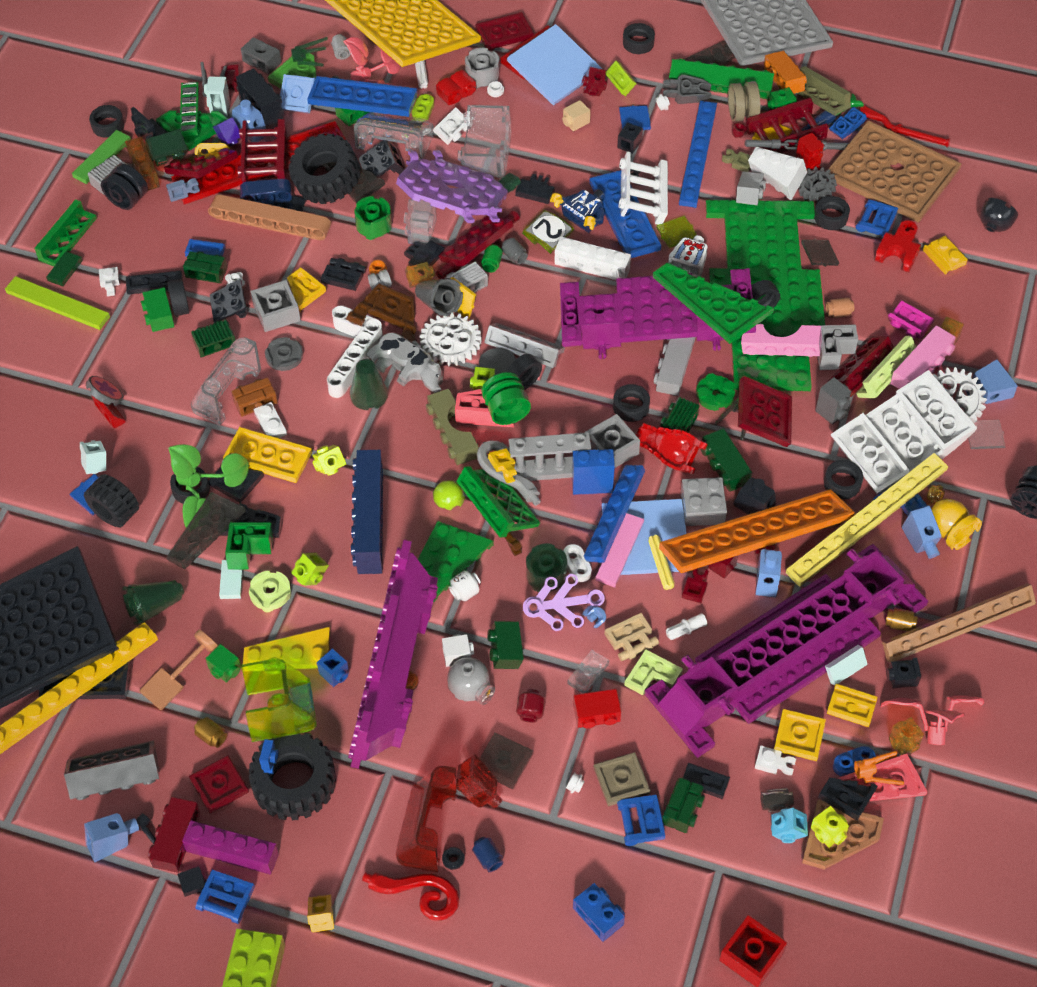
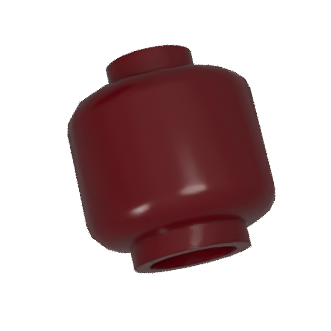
M527 689V692H523L518 696L516 713L522 721L535 723L543 717L546 699L539 694L538 690Z

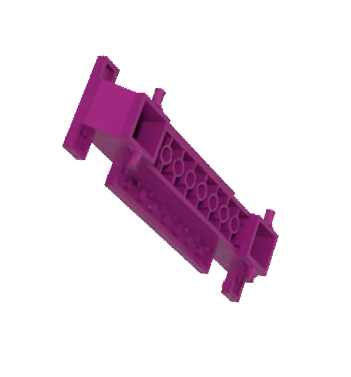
M871 544L859 553L851 549L847 556L854 561V564L844 571L843 576L832 581L827 574L823 575L697 656L695 662L689 655L684 656L681 661L687 666L688 671L677 678V683L671 690L661 679L647 688L644 695L698 758L715 747V742L704 728L722 716L732 714L735 709L750 724L827 672L825 667L827 664L855 646L860 645L864 648L879 638L881 632L869 619L892 604L897 605L899 603L905 610L913 611L915 614L927 606L928 600L914 587L915 584L874 544ZM701 698H707L710 701H703Z

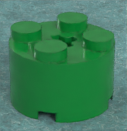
M368 196L357 202L354 209L356 229L361 235L365 236L368 240H373L391 231V209L389 203L384 198L375 199L374 196Z

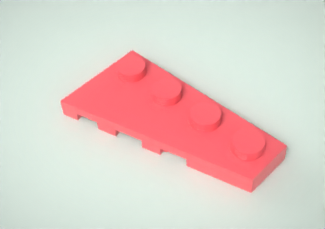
M907 754L876 764L877 772L873 774V777L904 781V785L879 782L865 783L864 778L858 779L855 772L837 778L842 781H858V785H878L870 801L924 796L927 794V790Z

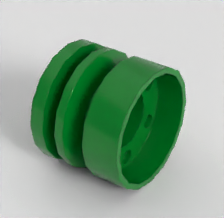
M511 372L497 374L488 379L482 386V397L488 406L492 420L496 424L510 425L520 421L529 413L531 403L517 374Z

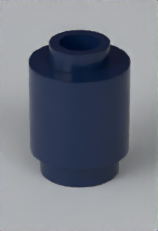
M481 837L475 841L472 851L483 869H487L488 872L499 869L504 863L502 860L503 856L492 838Z

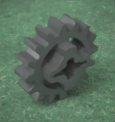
M815 167L814 171L808 169V173L798 188L799 195L803 196L804 201L809 199L810 201L816 200L817 202L821 198L832 196V192H836L835 186H837L835 175L831 174L829 169L825 172L824 167L820 170Z

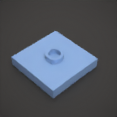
M284 74L280 92L282 109L310 113L312 105L308 104L307 98L315 78Z

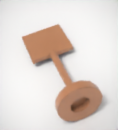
M200 629L194 635L200 646L171 675L161 668L139 690L143 696L161 711L184 688L175 678L204 648L211 653L218 647Z

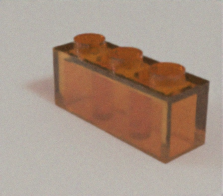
M142 137L125 141L130 162L133 168L145 179L148 186L147 191L159 188L157 172Z

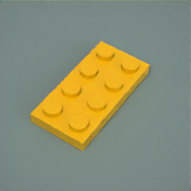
M239 427L223 459L231 453H237L247 459L248 469L262 471L264 474L297 483L312 454V448Z

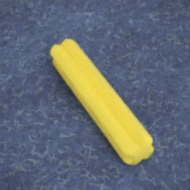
M658 535L650 536L648 542L663 588L665 590L672 589L675 583L666 556L659 549L660 537Z

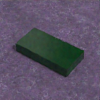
M65 251L46 276L47 281L64 286L81 264L82 257Z

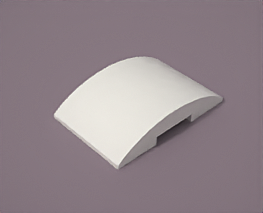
M928 370L897 390L895 396L868 414L862 413L833 432L831 437L850 461L860 467L863 477L878 495L888 490L933 453L941 460L970 437L977 430V427Z

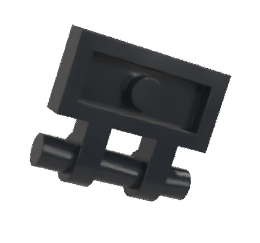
M331 258L330 265L327 264L321 276V283L356 291L361 282L362 273H366L367 266H363L355 261L353 263L347 262L343 258Z

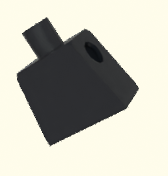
M750 478L739 491L733 505L748 515L775 507L776 493L765 485L764 480Z

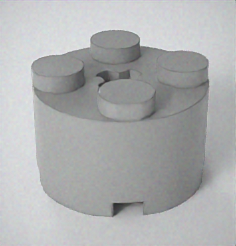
M475 48L465 57V72L476 81V88L489 86L491 82L498 81L499 56L495 51H488V48Z

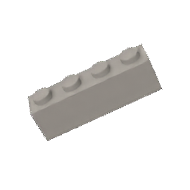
M696 337L667 339L669 343H665L663 355L665 356L660 358L658 369H660V373L656 372L654 384H657V392L679 396Z

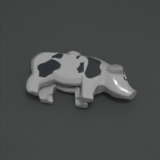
M387 333L381 337L378 344L371 347L368 351L367 356L373 362L377 359L375 367L380 372L384 373L390 365H394L400 371L397 382L402 386H405L411 380H422L424 386L433 393L441 391L439 385L443 382V375L440 365L421 348L418 342H411L397 333Z

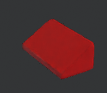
M92 396L94 405L113 428L126 423V419L113 403L110 405L105 404Z

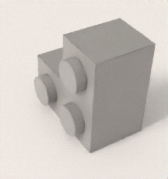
M856 325L821 326L820 356H817L819 370L839 369L842 354H855L858 343Z

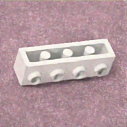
M560 237L555 249V264L613 280L627 278L630 270L631 254L565 237Z

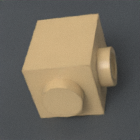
M580 100L563 109V123L572 131L590 123V109Z

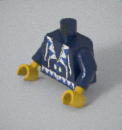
M597 189L593 194L582 190L569 196H561L558 193L552 194L550 202H555L554 206L557 208L562 205L563 216L587 233H590L594 227L603 224L605 211L602 199L605 197V194L601 190Z

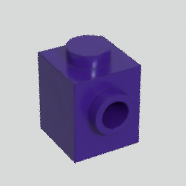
M233 117L213 126L221 143L232 146L239 142V128Z

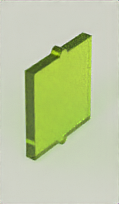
M685 216L656 225L661 239H664L669 248L677 246L683 238L693 240L697 236L693 225H690Z

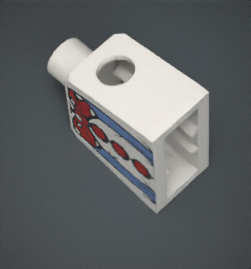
M698 235L693 240L683 238L670 253L668 263L686 270L687 273H692L694 277H701L708 246L704 244V239Z

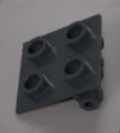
M241 279L210 294L214 323L233 314H236L239 318L246 317L248 312Z

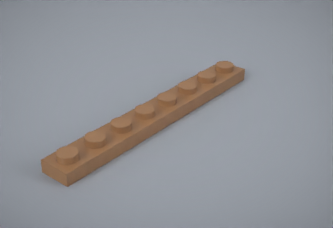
M1026 583L883 641L882 644L887 661L891 663L892 661L900 660L1035 605L1036 600L1032 585Z

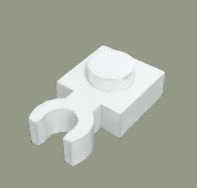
M760 746L755 769L776 774L777 769H780L784 774L792 775L794 769L787 767L786 764L795 765L796 759L791 756L782 758V751Z

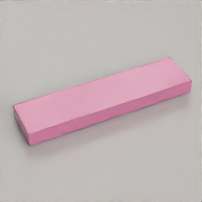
M626 513L608 556L596 575V581L612 587L616 586L642 529L644 519Z

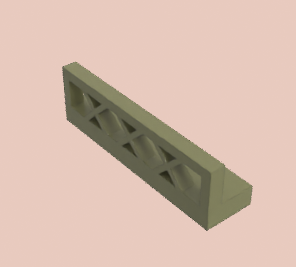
M806 66L800 68V71L805 74L807 82L805 84V91L799 92V95L806 99L811 98L814 104L834 116L851 107L849 91Z

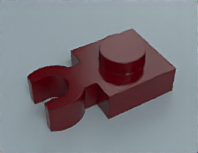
M238 64L227 65L224 75L227 80L228 90L233 87L235 93L238 92L236 76L240 75Z
M697 568L693 569V578H687L681 598L702 604L708 585L705 581L708 578L709 571L706 569L703 575H699Z

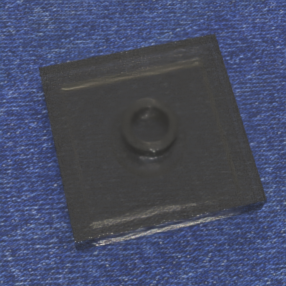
M494 733L475 765L474 771L514 789L534 751L500 734Z

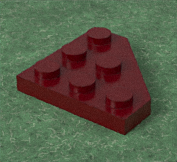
M223 148L216 152L172 160L169 165L164 167L166 174L199 179L238 158L235 150Z

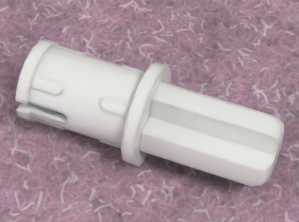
M703 613L688 620L683 619L681 623L667 628L666 635L670 640L685 634L690 635L692 631L706 626L707 620Z

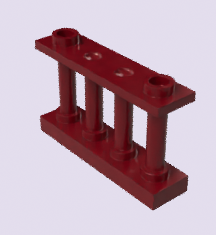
M811 98L747 118L746 131L748 135L757 133L761 140H769L763 129L771 127L778 135L781 143H784L786 140L799 141V138L813 133L818 138L817 140L821 141L827 138L828 124L818 126L812 116L813 101ZM805 117L811 129L802 131L796 120ZM789 122L796 134L786 136L780 125ZM788 142V147H797L795 142ZM780 146L779 149L762 147L763 149H767L778 153L790 150L786 149L784 146Z
M278 119V127L274 129L248 130L246 121H243L242 128H239L242 147L241 166L238 167V177L242 178V183L246 182L247 175L274 174L278 179H286L287 130L285 119ZM248 137H277L274 141L248 142ZM275 148L277 150L274 154L247 155L248 149ZM274 161L277 163L273 167L247 168V162Z

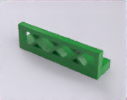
M75 199L34 248L38 260L55 266L65 251L70 252L97 219L96 215L85 211L82 202ZM83 216L89 218L87 221L79 223ZM79 229L76 234L69 235L71 230ZM69 241L67 246L59 247L60 243ZM59 253L55 260L49 258L51 255Z

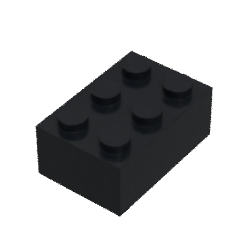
M254 68L236 76L240 102L242 100H249L251 105L262 113L266 129L278 127V119H283L284 111L281 107V96L273 91L272 86L269 83L267 84L262 74H258Z

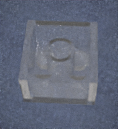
M412 199L408 201V213L405 212L404 223H406L405 236L408 237V244L418 241L426 245L433 235L437 221L436 207L430 206L431 203L425 202L422 199L420 202Z

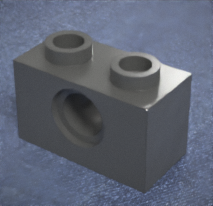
M254 37L241 48L243 62L267 74H270L281 64L280 50Z

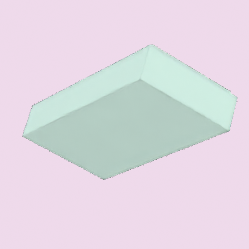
M222 560L220 599H241L243 570H228L226 560Z
M857 645L825 667L830 683L836 685L868 663L863 647Z

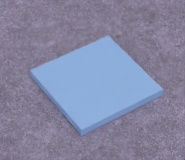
M556 24L507 58V61L553 106L582 86V78L589 67L602 69Z
M682 499L631 502L627 513L644 519V524L621 575L658 573L648 542L649 537L658 535L662 542L687 534ZM602 503V514L607 506V503ZM666 557L670 571L679 572Z

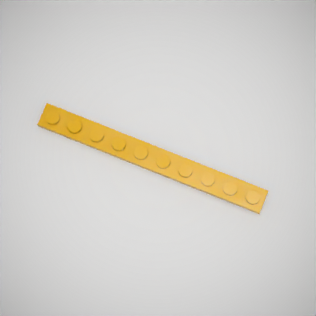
M145 622L117 641L119 650L75 671L0 725V754L158 640L157 635Z

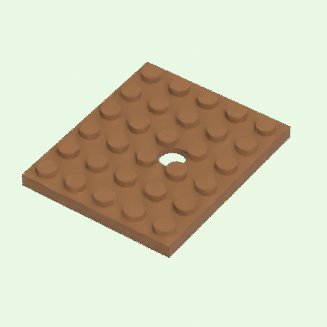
M867 121L830 166L829 170L831 174L835 175L837 184L870 200L897 207V213L919 223L960 170L962 163L871 121ZM900 163L903 165V169L897 171L892 169L890 165Z

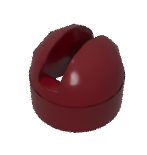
M735 123L732 127V135L735 138L743 137L747 130L746 126L742 123Z

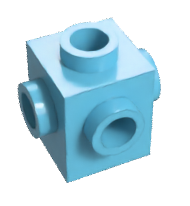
M785 808L771 815L772 836L780 839L783 843H793L796 839L808 836L807 815L795 808Z

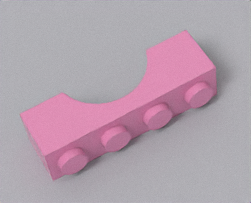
M757 324L756 333H745L742 335L743 354L820 356L822 331L821 326L802 325L796 333L790 336L775 337L765 330L763 324Z

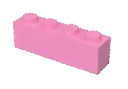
M936 325L894 371L890 384L900 389L928 370L933 374L934 368L936 366L940 367L945 356H950L954 351L956 337Z

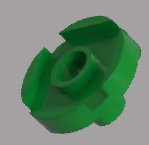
M710 373L698 383L696 396L699 399V403L709 410L715 411L719 410V408H727L734 401L735 384L723 376ZM713 391H718V392H719V393H717L716 395H713V394H712Z

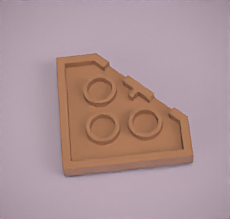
M818 800L813 819L831 805ZM831 806L838 814L846 818L849 825L846 833L847 838L841 844L837 845L835 843L829 848L825 843H821L816 838L815 832L810 828L802 863L825 870L877 843L880 839L884 818L863 812L857 821Z

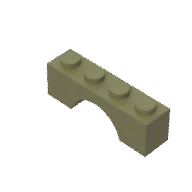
M449 388L428 395V404L425 405L427 413L433 416L434 427L436 430H440L441 441L447 445L450 459H454L456 465L477 459L478 445L472 433L459 431L449 423L455 416L456 401Z

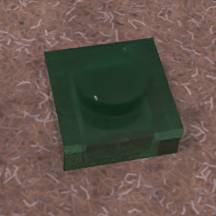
M508 173L498 181L508 193L521 183L519 177Z

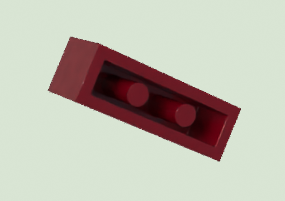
M171 797L169 804L165 805L163 810L164 819L162 824H159L156 829V841L154 845L150 846L148 851V858L153 868L179 873L186 854L182 840L190 821L197 822L200 814L197 802Z

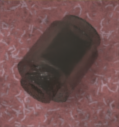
M788 788L770 789L760 793L763 811L778 812L794 806L793 792H789Z

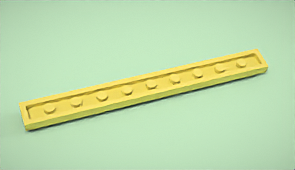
M933 453L787 568L786 574L801 587L947 471L948 466Z

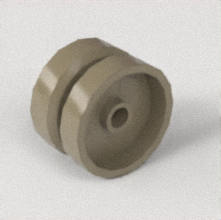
M756 81L745 82L744 86L740 83L729 85L728 107L733 122L743 121L745 117L749 118L760 114V94Z

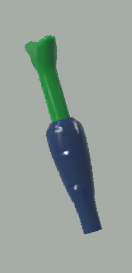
M852 93L850 108L863 107L864 103L857 100L854 93ZM825 110L817 115L814 120L818 126L830 124L836 119L837 115L834 116ZM808 123L801 129L802 131L811 129V127Z

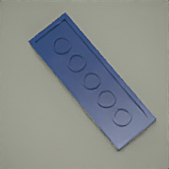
M317 76L307 101L308 104L409 117L418 93L417 88Z
M621 170L590 178L589 184L593 192L599 189L605 194V197L602 199L605 216L623 252L631 254V258L661 251V244L645 212L628 208L625 216H621V208L618 207L621 198ZM630 195V201L640 203L637 197Z

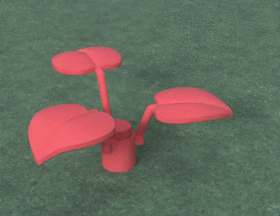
M356 37L343 41L347 45L354 61L359 65L356 67V70L351 72V79L353 81L390 85L385 83L384 80H369V78L371 77V72L385 65L390 74L398 73L400 65L381 49V57L384 63L371 69L363 67L368 62L366 57L369 54L365 43Z
M967 695L949 696L947 700H951L948 710L926 711V713L938 716V721H930V725H928L921 701L910 698H894L882 702L881 707L891 703L911 705L918 708L923 720L924 731H928L927 743L945 745L948 723L952 724L956 719L965 716V713L953 711L954 705L959 702H976L982 706L984 699Z

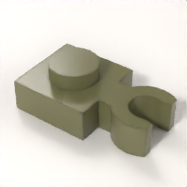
M727 149L726 155L722 156V162L732 163V168L742 172H749L751 169L748 162L751 156L741 151L735 154L733 150Z

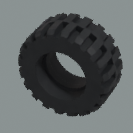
M318 134V137L312 136L309 138L310 140L303 141L301 146L295 149V154L291 156V163H289L290 177L303 198L313 203L327 204V202L334 203L339 198L340 200L345 198L344 195L347 193L350 194L353 190L352 187H355L358 183L357 179H359L361 172L360 163L349 142L338 135L335 137L334 134H327L326 136ZM328 162H337L330 172L320 176H313L315 170L321 165Z
M286 731L282 732L279 737L274 735L268 738L274 741L275 749L278 750L277 762L274 763L273 768L274 774L282 766L294 762L310 766L313 769V774L300 787L293 789L278 787L272 782L274 774L264 773V770L261 768L259 758L263 747L262 743L258 747L259 752H254L252 756L253 762L249 764V780L258 805L263 810L266 809L267 814L271 816L278 814L279 819L286 820L287 817H291L292 821L299 820L300 816L310 817L313 811L318 813L323 809L322 803L327 804L331 799L330 794H333L335 790L336 773L330 750L327 746H323V741L319 738L313 740L312 734L305 733L301 735L300 731H293V734H287Z

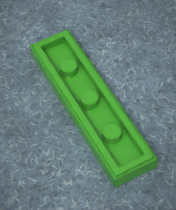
M116 130L72 172L73 178L88 184L90 182L88 172L102 164L106 159L117 155L131 142L130 136Z

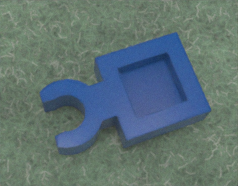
M264 739L259 761L264 773L274 774L273 768L274 763L277 762L278 750L275 749L273 740Z

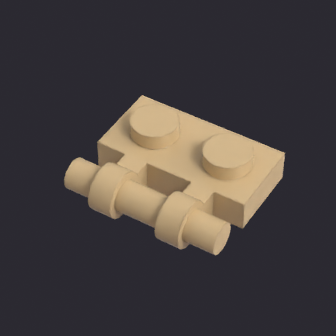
M642 613L606 629L604 633L614 650L623 647L624 651L618 654L621 661L631 660L636 657V654L645 651V649L650 651L653 649V646L659 644L656 636L650 639L647 637L648 634H651L652 628ZM639 639L641 643L632 647L630 643Z

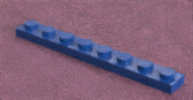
M700 101L679 200L680 206L697 208L717 103Z

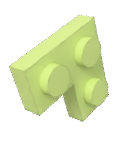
M645 649L625 680L624 686L644 695L645 690L653 679L656 681L662 679L672 689L677 682V678L681 676L683 668Z

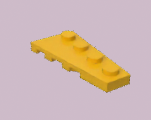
M327 627L244 647L243 669L318 668L317 661L329 652L330 628Z

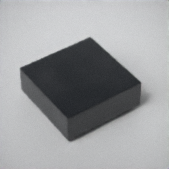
M199 866L177 874L185 897L203 890L205 882Z

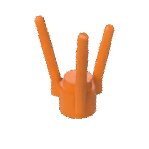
M897 751L855 761L854 763L856 777L858 779L864 778L865 783L879 782L904 785V781L873 777V774L877 772L876 764L896 758Z

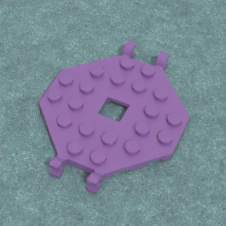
M433 150L435 160L431 161L427 159L419 161L416 151H408V155H410V160H406L408 167L398 176L396 184L412 200L420 202L422 199L425 202L431 203L430 206L443 210L447 207L450 210H454L455 214L463 216L467 223H474L475 219L472 215H488L492 222H499L500 218L497 216V212H502L500 205L507 198L508 191L492 175L443 160L440 150ZM447 185L455 186L458 188H449Z

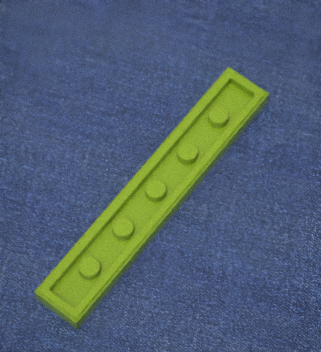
M16 276L5 288L7 294L98 330H101L110 318L108 312Z

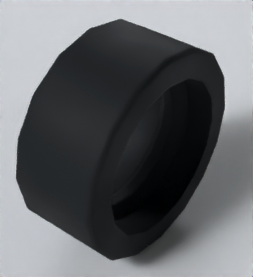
M635 23L627 26L624 30L623 46L628 52L645 54L654 47L655 33L650 26ZM633 36H643L647 40L637 42L630 38Z
M103 105L94 109L90 114L91 128L97 136L109 138L116 130L121 132L124 128L121 110L115 106ZM105 118L116 119L108 125L98 124L99 121Z
M826 196L821 198L816 204L815 222L827 230L841 229L847 224L850 213L849 205L840 197ZM825 209H835L842 216L832 218L823 214L822 211Z
M183 280L168 281L174 315L189 314Z
M761 280L751 285L754 300H758L765 295L758 301V304L765 307L768 305L773 308L780 300V293L773 282Z
M524 354L510 365L507 372L517 374L524 390H526L540 376L542 364L531 354Z
M628 384L616 390L613 398L615 415L617 414L624 421L636 422L642 420L648 414L650 396L643 387L636 384ZM627 397H635L641 400L643 405L637 409H628L623 407L620 401Z
M848 460L832 462L827 467L824 476L825 489H831L840 499L855 497L859 493L863 482V472L860 467ZM836 473L849 474L854 478L855 484L851 486L838 485L832 480V475Z
M195 468L197 473L206 474L203 469ZM173 474L170 480L172 494L178 502L184 504L187 497H195L192 492L179 490L178 486L180 484L177 482L176 475ZM200 477L202 485L195 491L200 495V498H206L210 490L208 477Z

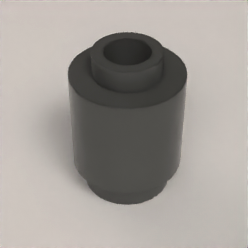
M510 238L503 242L502 251L513 263L520 265L526 261L528 257L527 251L515 238Z

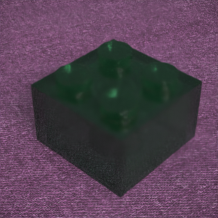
M180 129L148 138L145 141V148L152 166L160 167L167 164L166 161L184 159L183 156L187 152Z

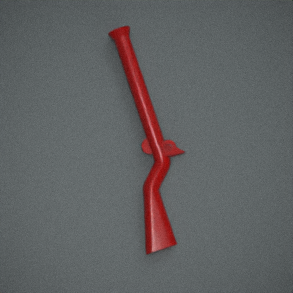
M865 105L859 110L867 118L882 122L888 130L894 133L944 145L946 148L949 146L951 138L945 139L904 128L901 124L893 125L885 115Z

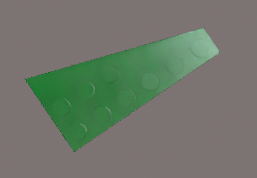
M666 263L653 272V278L729 344L774 313V308L767 305L765 307L758 304L757 300H748L741 297L738 292L716 283H708L705 281V278L700 276L694 277L687 274L686 270Z
M437 521L418 557L419 562L427 573L432 577L438 578L437 596L433 603L443 591H446L451 586L450 580L462 571H467V568L474 561L477 562L481 555L494 545L493 540Z

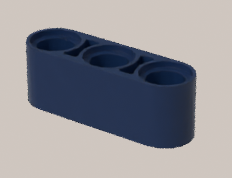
M287 179L244 182L240 185V199L263 204L289 202L292 199V184Z

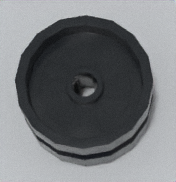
M123 163L116 165L100 184L108 200L123 210L132 209L148 190L143 176L133 167Z

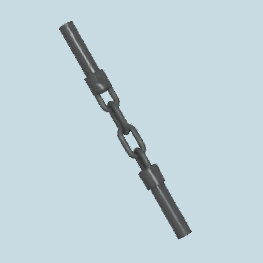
M746 139L745 147L779 149L780 146H784L786 149L797 150V147H788V142H795V146H798V140H786L784 143H781L780 139ZM821 141L824 144L823 151L826 149L844 150L849 144Z

